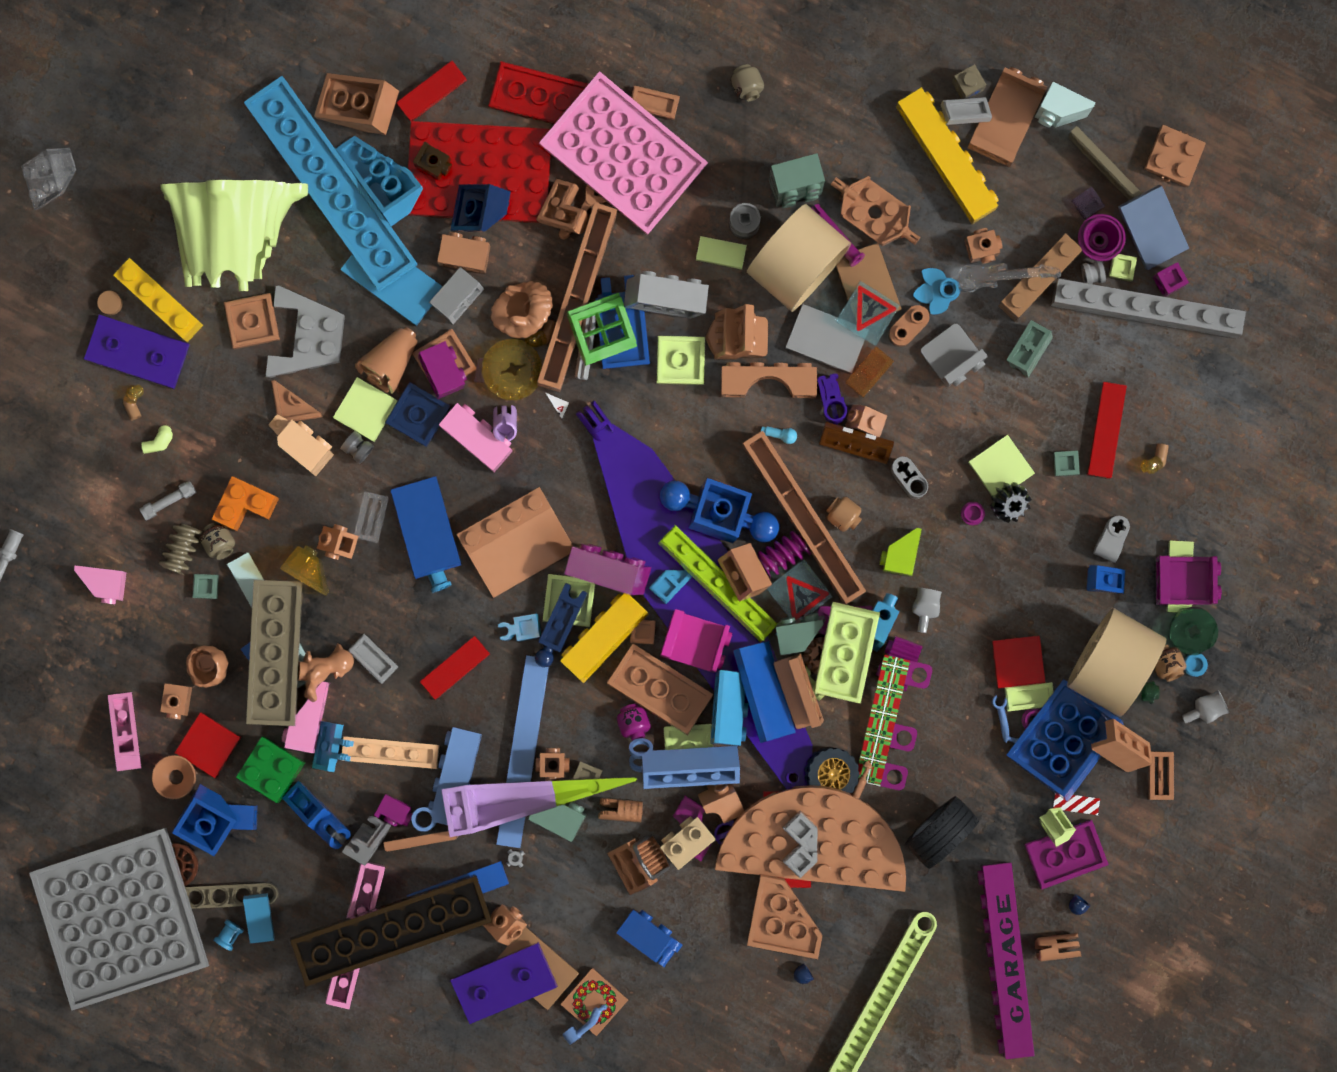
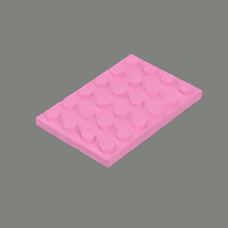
M600 71L539 142L541 147L646 235L652 231L708 164L704 158Z

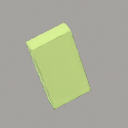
M700 236L696 261L742 269L747 245Z
M1053 683L1004 688L1005 698L1007 699V711L1042 708L1054 692Z

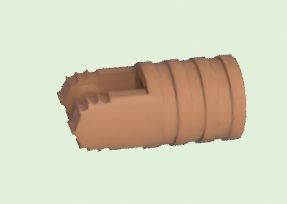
M600 798L602 806L618 808V812L601 811L598 819L641 823L643 801Z

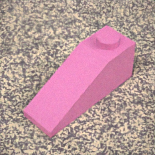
M322 682L317 687V701L311 702L307 700L296 715V725L284 729L282 742L285 743L284 748L315 753L329 683Z
M132 692L108 695L117 771L141 768Z

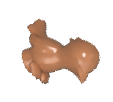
M338 643L334 651L326 658H312L310 651H306L303 662L299 661L298 681H305L306 691L304 697L311 702L317 701V686L326 680L330 673L334 674L335 679H337L338 676L342 678L349 672L354 664L353 655L349 651L344 650Z

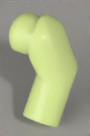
M161 426L154 440L142 442L144 454L163 451L167 448L173 436L169 426Z

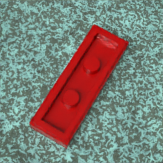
M451 61L396 103L409 121H414L466 82L467 79L456 64Z
M474 636L422 679L420 683L436 700L487 658L490 653Z

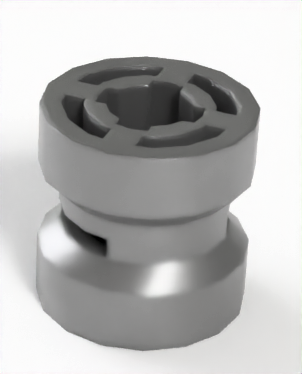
M356 431L341 446V450L346 454L350 453L358 464L362 463L374 448L370 442L362 440L361 435Z

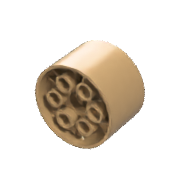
M804 204L765 244L750 264L747 273L793 312L835 268L848 251L851 242L807 204Z
M1112 608L1103 618L1080 655L1069 677L1067 687L1118 717H1122L1133 704L1154 670L1165 647L1166 638L1117 609Z

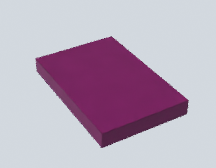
M1092 820L1073 826L1076 831L1071 838L1057 847L1048 835L1024 844L1041 890L1109 865Z

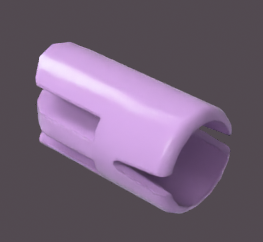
M511 405V414L507 413V406H502V414L499 415L497 407L493 410V434L497 440L504 442L507 436L508 441H511L517 434V410L513 405Z

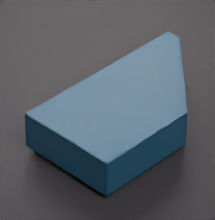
M665 570L649 589L666 605L692 576L686 570Z

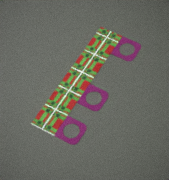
M884 655L858 764L860 777H862L866 768L864 767L865 763L869 761L872 764V768L866 776L868 784L895 790H902L905 787L908 775L907 768L886 763L889 747L904 751H912L914 749L917 730L913 727L895 724L904 684L923 689L927 688L932 675V667L930 665ZM915 668H923L927 673L925 681L921 683L915 682L911 677L912 671ZM900 731H908L911 734L912 740L908 745L903 746L897 742L896 736ZM889 771H900L902 781L896 785L889 783L887 780Z

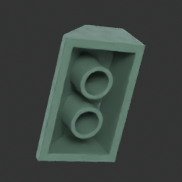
M570 802L569 805L563 804L532 814L528 820L572 842L587 814L583 813L584 808Z

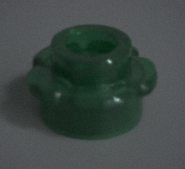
M1154 681L1146 682L1141 690L1142 701L1153 704L1154 700L1159 699V686L1155 685Z

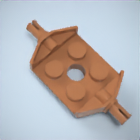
M869 176L851 185L845 184L837 177L834 179L831 186L839 190L843 196L841 217L882 246L900 237L902 239L904 237L916 245L921 237L912 232L908 227L910 205L907 206L870 180L871 177ZM871 207H878L882 215L877 219L871 218L868 210Z

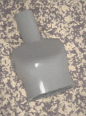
M917 588V597L912 607V612L920 617L917 632L927 633L929 619L939 616L941 591Z
M1218 690L1213 694L1197 698L1195 700L1196 709L1183 714L1182 717L1185 723L1201 718L1204 723L1208 724L1220 716L1229 713V710Z

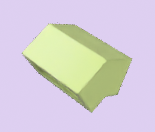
M1061 808L1049 809L1045 815L1039 817L1041 826L1056 847L1068 841L1076 831Z

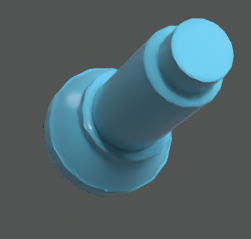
M762 426L761 429L766 436L779 438L786 444H792L797 439V432L792 428L782 430Z

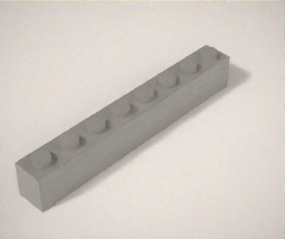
M1059 278L1054 284L1051 306L1236 339L1243 333L1246 311Z

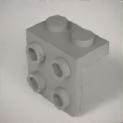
M953 324L921 349V354L947 388L952 384L955 387L967 379L965 374L972 370L975 373L985 366L984 360L988 357L983 349L979 351L958 324Z

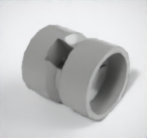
M750 203L738 204L733 208L730 214L729 226L734 236L740 239H748L757 233L761 218L759 210Z

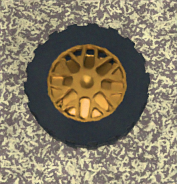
M834 747L821 748L818 752H814L812 757L807 760V765L804 769L806 785L826 786L853 793L855 786L859 782L858 777H860L858 764L854 761L855 758L845 750Z

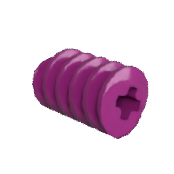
M791 531V540L783 536V545L775 541V550L769 546L766 547L767 555L761 551L757 552L758 558L770 579V571L778 575L779 566L787 570V561L795 565V556L803 560V551L811 555L808 546L800 535Z

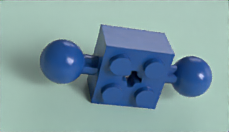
M709 478L702 484L698 496L690 494L688 487L676 480L667 482L661 488L660 501L665 508L671 511H679L685 507L694 510L689 529L732 544L739 538L742 527L749 529L752 537L759 542H769L779 532V522L773 514L760 512L753 516L746 513L752 493ZM718 507L721 508L722 514H719L716 509Z

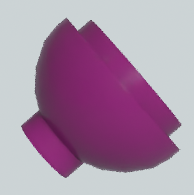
M1097 214L1089 217L1083 222L1078 232V244L1083 254L1094 261L1102 262L1115 258L1125 245L1124 228L1117 219L1110 215ZM1101 237L1104 241L1103 244L1098 245L1095 242V238Z

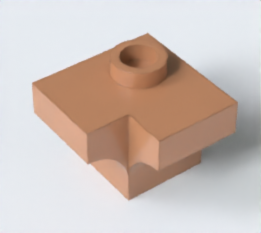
M732 784L706 785L708 790L698 794L706 814H718L723 823L739 817L744 812Z

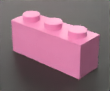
M457 403L440 422L439 426L495 473L513 452L509 447L512 443L506 438L504 442L497 440L491 432L493 427L484 419L479 422L473 417L475 412L466 404L461 407Z

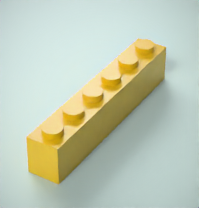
M921 87L900 100L896 108L971 224H974L995 211L999 200L992 189L988 190L984 182L986 180L981 171H976L972 166L973 160L968 151H963L959 146L960 139L953 130L950 132L946 126L943 113L941 111L937 112L933 106L935 102L928 91L924 92Z

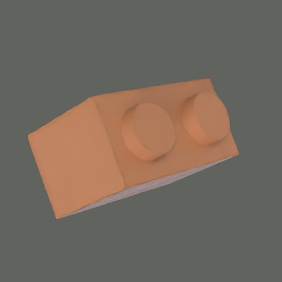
M449 232V235H442L437 262L439 266L454 269L461 267L465 271L486 274L491 246L486 242L485 238L472 236V239H466L460 233Z
M751 543L731 549L718 559L739 602L761 594L772 585Z

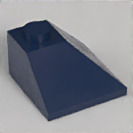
M491 184L459 185L450 231L485 232L507 215L511 191Z

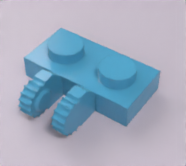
M321 721L312 768L334 772L337 759L350 761L351 756H348V754H338L340 745L353 747L354 741L341 739L344 725Z

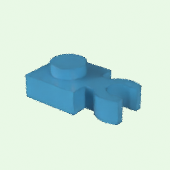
M539 614L514 617V625L506 622L498 624L499 628H508V634L501 636L500 640L509 641L516 635L517 641L520 642L537 639L542 635Z

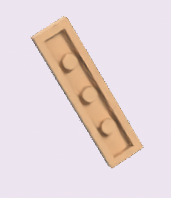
M343 737L345 740L354 741L353 747H342V753L351 756L350 761L431 769H437L440 745Z

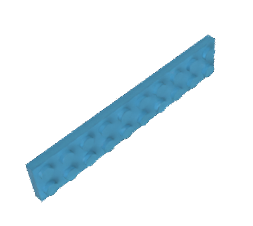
M283 76L244 102L299 181L308 184L309 195L379 292L418 265Z

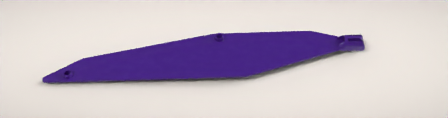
M593 400L591 406L603 421L602 423L587 405L583 410L595 426L594 429L580 411L575 414L593 438L626 557L642 559L646 561V566L652 567L643 596L667 628L675 609L684 611V614L722 626H730L729 632L732 633L729 646L724 645L722 655H725L722 669L717 668V671L739 672L733 650L759 644L760 642L698 581L691 577L666 605L649 589L665 570H685L658 544L675 525L721 570L718 559L728 552L718 538L688 528L693 509L685 507L679 511H671L662 505L660 501L661 488L667 482L675 481V479L653 449L612 424L595 400ZM766 637L761 643L769 641L768 637ZM770 644V647H771V650H772V654H773V657H774V661H777V658H776V656H775V653H774V651H773V649H772V646H771V644ZM697 668L714 691L716 672L712 673ZM746 693L744 703H748ZM748 703L747 718L743 717L742 727H746L747 737L786 790L796 786H806L807 781L804 778V769L807 765V760L812 757V743L806 728L796 729L793 721L796 733L760 743ZM791 773L797 776V780L794 783L789 780Z

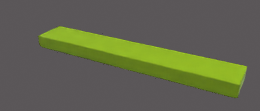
M676 525L658 542L760 643L777 626V623L751 598L739 602L724 572Z

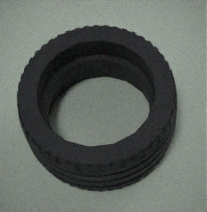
M954 796L924 821L908 838L905 845L924 866L930 869L950 854L973 831L979 820L962 800Z

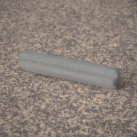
M595 315L583 319V333L596 329L597 320ZM595 334L585 338L589 350L593 349ZM579 351L575 378L587 380L590 364L585 366Z

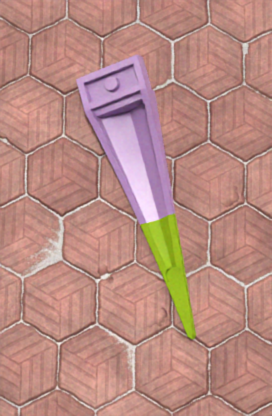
M637 778L473 784L442 789L449 835L454 837L482 831L634 782Z

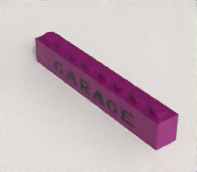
M1012 863L980 865L981 871H977L978 884L983 885L984 895H980L981 908L986 909L987 918L983 919L984 933L989 934V943H986L987 957L992 959V967L988 968L990 981H994L995 991H991L993 1006L997 1005L998 1015H994L996 1030L1000 1029L1001 1039H997L998 1052L1003 1054L1005 1059L1032 1057L1035 1054Z

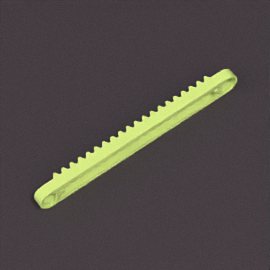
M926 911L919 912L913 917L828 1072L858 1071L936 930L937 921L931 913ZM922 917H928L931 921V927L926 931L920 930L918 927V920Z

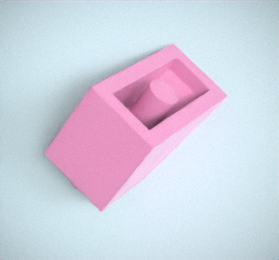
M75 566L74 571L94 597L102 598L101 603L115 604L116 600L123 601L126 572Z

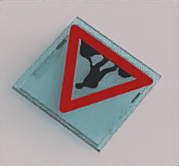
M860 281L836 322L876 346L900 305Z
M804 559L767 588L788 617H795V620L805 619L804 615L813 613L833 597Z

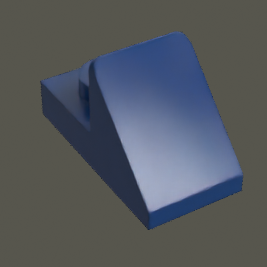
M1089 565L1087 576L1088 591L1124 594L1125 570Z

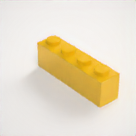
M130 258L114 274L123 285L186 342L203 326L202 323Z
M618 594L611 601L612 606L608 611H602L595 618L594 621L596 623L590 630L586 628L579 635V641L575 646H569L562 653L561 656L563 658L560 661L583 683L618 648L635 627L649 615L629 594Z

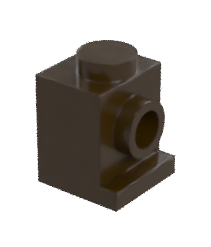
M427 142L423 143L413 161L415 167L438 180L441 179L442 175L446 176L452 166L449 155L432 147ZM436 157L438 162L431 164L429 163L430 158Z

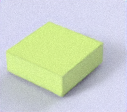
M1118 254L1111 261L1109 277L1132 282L1137 257Z

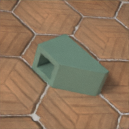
M818 613L804 615L805 619L795 620V617L781 619V622L776 626L780 654L785 655L805 651L826 620L825 615L819 616Z

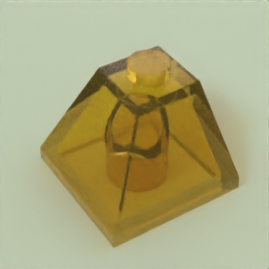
M307 545L304 549L297 546L280 569L327 596L329 590L322 561L316 557L318 552Z

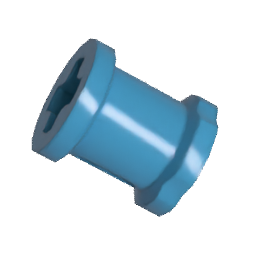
M444 571L427 575L432 585V593L452 585L451 581L447 580Z
M227 919L224 922L225 926L221 933L213 940L225 949L232 951L233 943L238 935L243 933L244 929Z

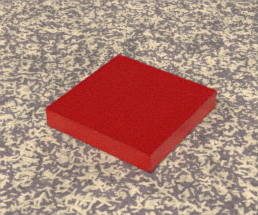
M1040 636L992 641L997 689L1046 683Z
M200 712L175 753L186 758L191 764L210 776L217 778L242 737Z

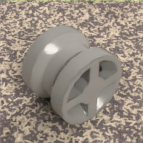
M1095 261L1093 264H1081L1084 283L1106 282L1102 262Z

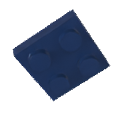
M409 382L385 423L427 447L451 406L439 399L437 400L433 395Z

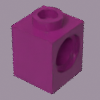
M1178 262L1152 277L1163 297L1173 294L1189 283Z

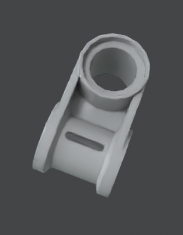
M1115 516L1107 521L1096 543L1093 554L1116 563L1130 528L1129 521L1125 517ZM1120 521V526L1123 527V530L1114 532L1115 527L1112 524Z

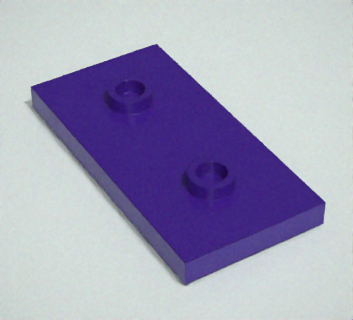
M99 315L84 360L175 389L190 344Z
M539 942L450 980L469 1024L558 987Z

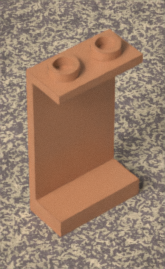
M1013 67L1009 69L1004 68L988 102L992 119L990 122H979L967 147L1008 167L1012 165L1034 114L1047 90V86L1043 85L1044 82L1035 77L1027 78L1022 75L1023 73Z

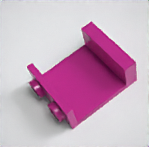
M675 609L660 656L715 673L717 668L722 669L725 655H722L724 645L729 646L732 633L729 632L730 626H722L684 614V611Z

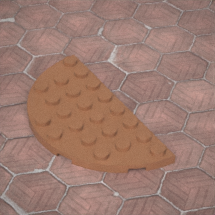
M826 786L792 787V789L771 793L752 804L732 824L731 829L721 843L715 864V870L754 875L763 874L773 877L905 892L906 870L903 854L892 829L885 819L868 803L861 801L848 792ZM799 811L804 813L818 829L817 863L801 878L783 862V859L799 845L783 829V826Z

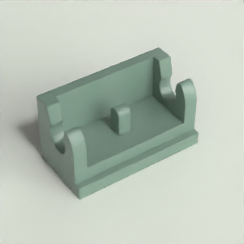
M1031 320L1007 358L1009 365L1013 369H1019L1023 375L1029 378L1053 339L1052 331Z

